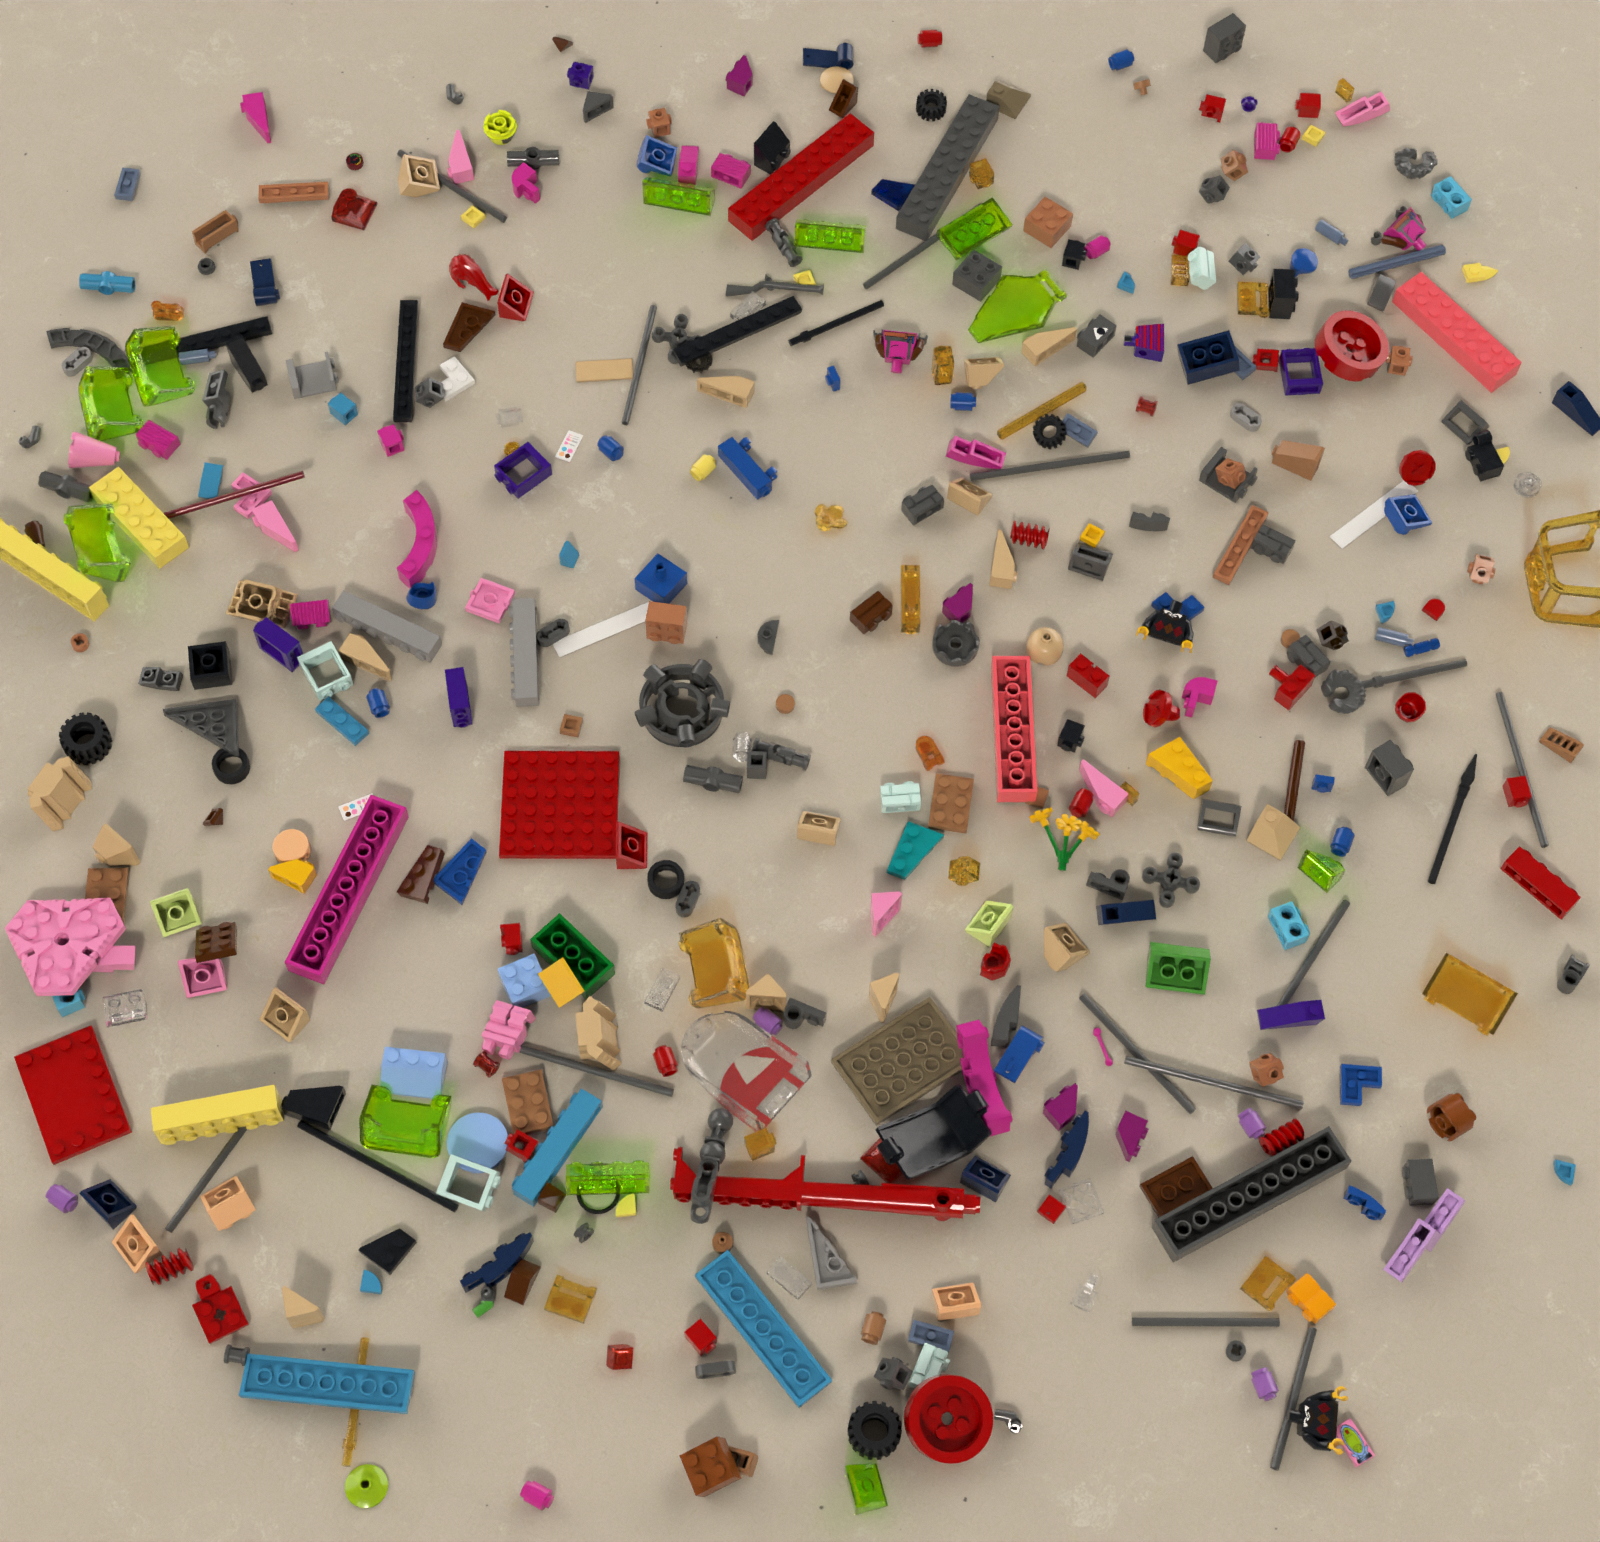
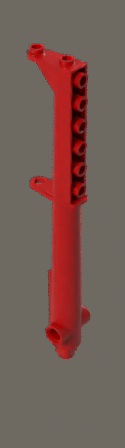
M678 1147V1149L674 1148L673 1153L676 1169L675 1178L670 1180V1190H673L674 1199L687 1203L691 1200V1191L696 1174L682 1160L683 1147ZM801 1155L800 1166L784 1179L718 1176L713 1202H718L720 1205L735 1203L743 1207L760 1205L762 1208L778 1206L785 1210L797 1208V1211H801L803 1205L932 1216L938 1221H946L950 1218L963 1219V1214L975 1215L980 1213L981 1197L977 1195L964 1194L963 1188L881 1183V1186L804 1182L805 1155Z

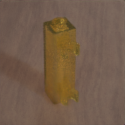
M901 565V633L914 634L920 632V565Z

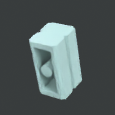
M1197 247L1188 254L1191 284L1205 290L1216 283L1214 253L1209 250L1206 251L1203 247Z
M907 781L900 785L886 783L884 786H880L882 813L920 811L919 783Z
M924 1343L908 1386L915 1389L924 1380L940 1375L942 1371L946 1372L950 1362L947 1359L948 1352Z

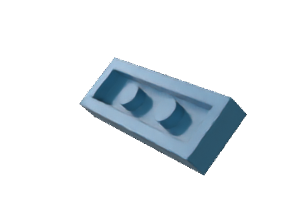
M329 696L315 708L317 714L354 746L359 744L369 734V731Z

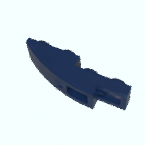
M1086 1110L1082 1115L1078 1114L1072 1122L1073 1128L1070 1131L1066 1130L1060 1139L1062 1140L1061 1149L1063 1150L1056 1158L1058 1162L1055 1167L1050 1166L1044 1175L1046 1177L1045 1185L1052 1189L1062 1173L1070 1178L1080 1160L1089 1126V1112Z
M530 1232L527 1234L522 1233L515 1237V1241L498 1246L496 1251L493 1252L496 1259L494 1262L488 1261L476 1272L470 1271L462 1277L463 1279L460 1280L465 1293L485 1283L486 1287L492 1288L505 1279L530 1250L534 1242L532 1234Z

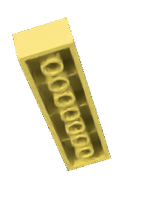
M0 518V559L95 622L109 607L106 600L107 596L102 591L103 587L97 581L92 582L89 580L85 573L77 572L70 563L62 562L55 553L50 554L41 544H35L28 535L20 534L13 525L8 526L5 524L3 519Z

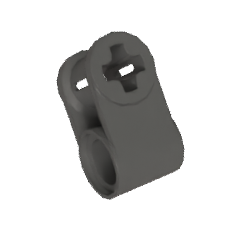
M1572 954L1557 982L1559 991L1564 994L1572 993L1585 975L1590 964L1581 962Z

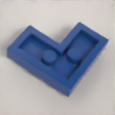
M1165 592L1152 601L1151 606L1159 611L1161 608L1169 610L1174 599ZM1191 595L1181 602L1183 605L1180 614L1186 615L1190 621L1203 612L1205 607Z
M1351 1064L1340 1065V1105L1361 1106L1362 1087L1381 1089L1382 1067Z

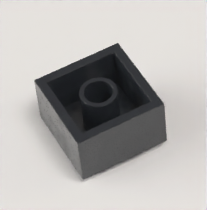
M1273 269L1268 287L1269 318L1290 319L1292 312H1295V302H1298L1299 292L1296 291L1298 277H1295L1294 269Z
M226 641L188 646L190 680L194 690L232 685L230 651Z

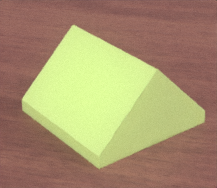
M189 888L150 901L163 937L202 924Z
M985 901L965 931L991 947L1011 919L1013 905Z

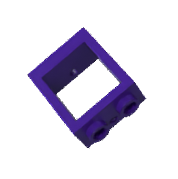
M1315 348L1281 350L1279 366L1285 396L1320 394L1323 379ZM1310 362L1313 378L1289 379L1287 363Z
M529 442L494 465V476L499 483L502 482L511 495L514 494L518 499L552 475L551 464ZM527 458L539 471L517 486L505 473Z
M267 617L259 621L253 629L259 648L293 672L299 666L297 657L303 655L300 642Z
M464 667L446 669L445 677L453 726L463 728L473 725Z

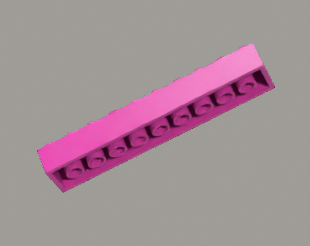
M370 795L285 960V965L289 972L323 985L325 984L409 818L406 807Z

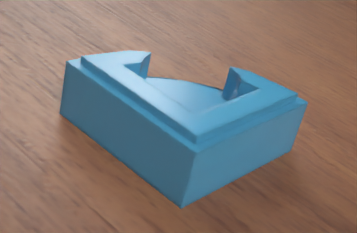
M1124 271L1117 288L1133 294L1135 283L1131 275Z
M1394 601L1376 605L1375 609L1381 624L1387 622L1392 617L1395 609Z
M1555 1159L1553 1165L1556 1175L1562 1182L1571 1186L1574 1180L1576 1164Z
M363 1270L360 1292L382 1294V1287L376 1275L370 1271Z

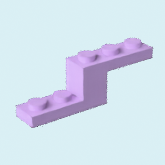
M1447 1188L1425 1221H1422L1420 1218L1417 1220L1383 1270L1400 1282H1403L1425 1249L1429 1252L1432 1251L1466 1201Z

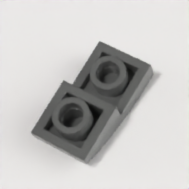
M1380 274L1367 305L1383 312L1396 281Z
M1133 512L1129 527L1143 531H1166L1170 518L1155 512L1152 513L1151 518L1145 514Z
M143 667L138 684L159 690L179 691L183 674L181 671H163L160 667Z

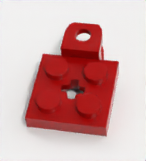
M211 1274L196 1281V1290L201 1301L193 1304L192 1307L209 1344L249 1325L232 1286L222 1290L218 1281ZM207 1284H211L209 1289H205ZM219 1309L226 1311L222 1321L219 1318L215 1319Z

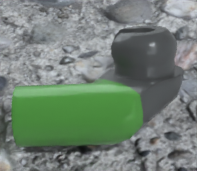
M488 1286L481 1290V1304L472 1309L477 1318L494 1306L495 1293Z

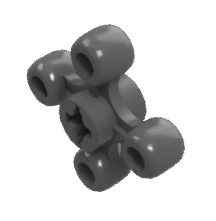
M678 314L675 317V329L672 332H666L662 327H656L652 331V340L654 342H669L672 349L668 353V361L672 364H678L672 353L674 348L701 337L700 335L687 336L684 329L687 327L688 318L684 314Z
M1176 852L1168 856V869L1165 872H1158L1154 867H1146L1142 873V879L1145 883H1161L1164 891L1159 897V903L1164 908H1169L1174 904L1175 895L1173 892L1177 888H1184L1190 894L1196 893L1200 888V881L1197 877H1181L1178 869L1183 863L1182 855Z

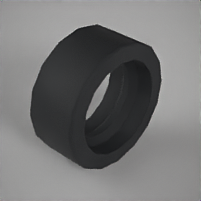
M221 748L212 758L211 764L215 776L224 784L240 783L247 777L250 771L247 754L239 748L238 758L241 759L242 766L235 773L226 774L220 770V764L226 758L236 756Z
M671 860L656 862L648 871L647 882L650 892L660 899H671L679 895L684 885V872L682 868ZM664 870L672 871L677 875V883L669 889L659 888L654 882L656 874Z

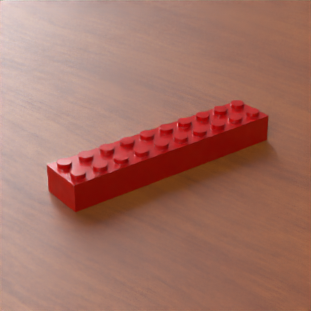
M848 114L728 208V222L753 241L766 231L765 225L768 221L775 218L780 220L873 147L874 132L854 115Z

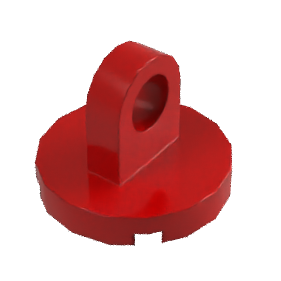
M1422 450L1404 455L1399 466L1401 478L1407 484L1413 486L1426 483L1425 481L1430 480L1436 470V463L1433 457L1427 451Z
M1160 689L1154 691L1148 698L1150 699L1149 702L1144 705L1143 719L1145 723L1156 728L1165 721H1175L1180 718V709L1172 705L1171 695L1166 691Z

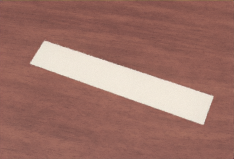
M1402 481L1332 534L1330 538L1343 549L1386 516L1384 507L1385 501L1389 497L1412 495L1417 493L1418 490L1413 485Z
M649 602L562 638L553 644L559 658L645 622Z

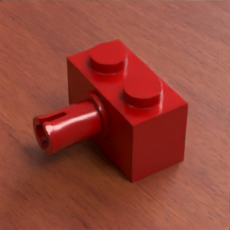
M1301 664L1289 675L1275 665L1269 672V675L1282 685L1277 689L1274 700L1287 710H1290L1312 686L1316 675Z

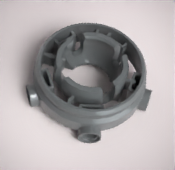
M698 659L695 665L675 664L662 669L656 664L649 666L643 675L647 681L640 693V709L635 711L640 727L645 726L655 739L674 747H691L710 738L718 729L722 717H728L730 701L724 700L719 682L710 674L712 670L711 664L703 659ZM675 680H690V683H685V682L674 683L673 681H675ZM679 688L688 689V696L698 701L696 709L699 715L693 719L689 715H675L666 706V701L669 698L679 695ZM652 694L655 696L658 694L655 711L651 705L647 706V702ZM713 694L715 698L712 699L710 708L711 724L708 727H706L705 725L709 719V701L707 697Z

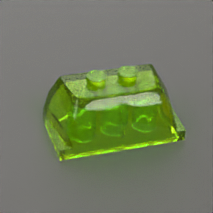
M992 197L938 229L936 237L957 261L972 252L973 249H977L1010 229L1013 224Z

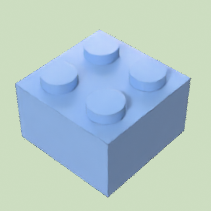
M535 954L497 969L502 985L513 1006L524 1008L551 996L538 975L542 969Z

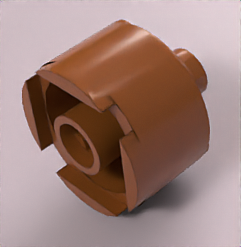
M1459 1093L1448 1094L1427 1108V1114L1430 1112L1431 1116L1428 1119L1431 1127L1439 1137H1446L1449 1142L1471 1130L1476 1120V1114L1469 1109Z

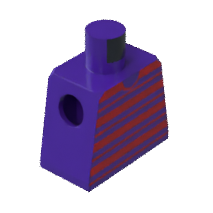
M1164 324L1136 326L1134 336L1124 335V346H1133L1135 357L1162 362L1164 355Z

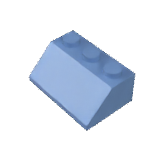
M385 1047L381 1065L380 1092L441 1100L448 1062L445 1053Z

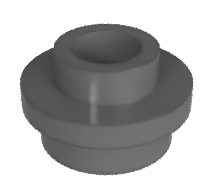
M203 258L199 261L198 270L201 274L210 275L215 271L216 266L211 259Z

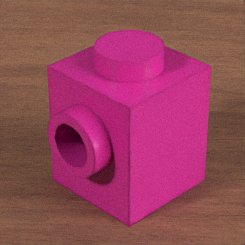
M394 424L377 430L379 441L387 457L404 451L402 442L404 437L401 430H397Z

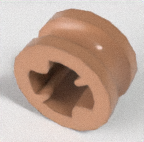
M76 634L71 638L73 650L76 652H84L88 649L89 641L85 634ZM80 640H83V644L77 645L76 642L79 643Z

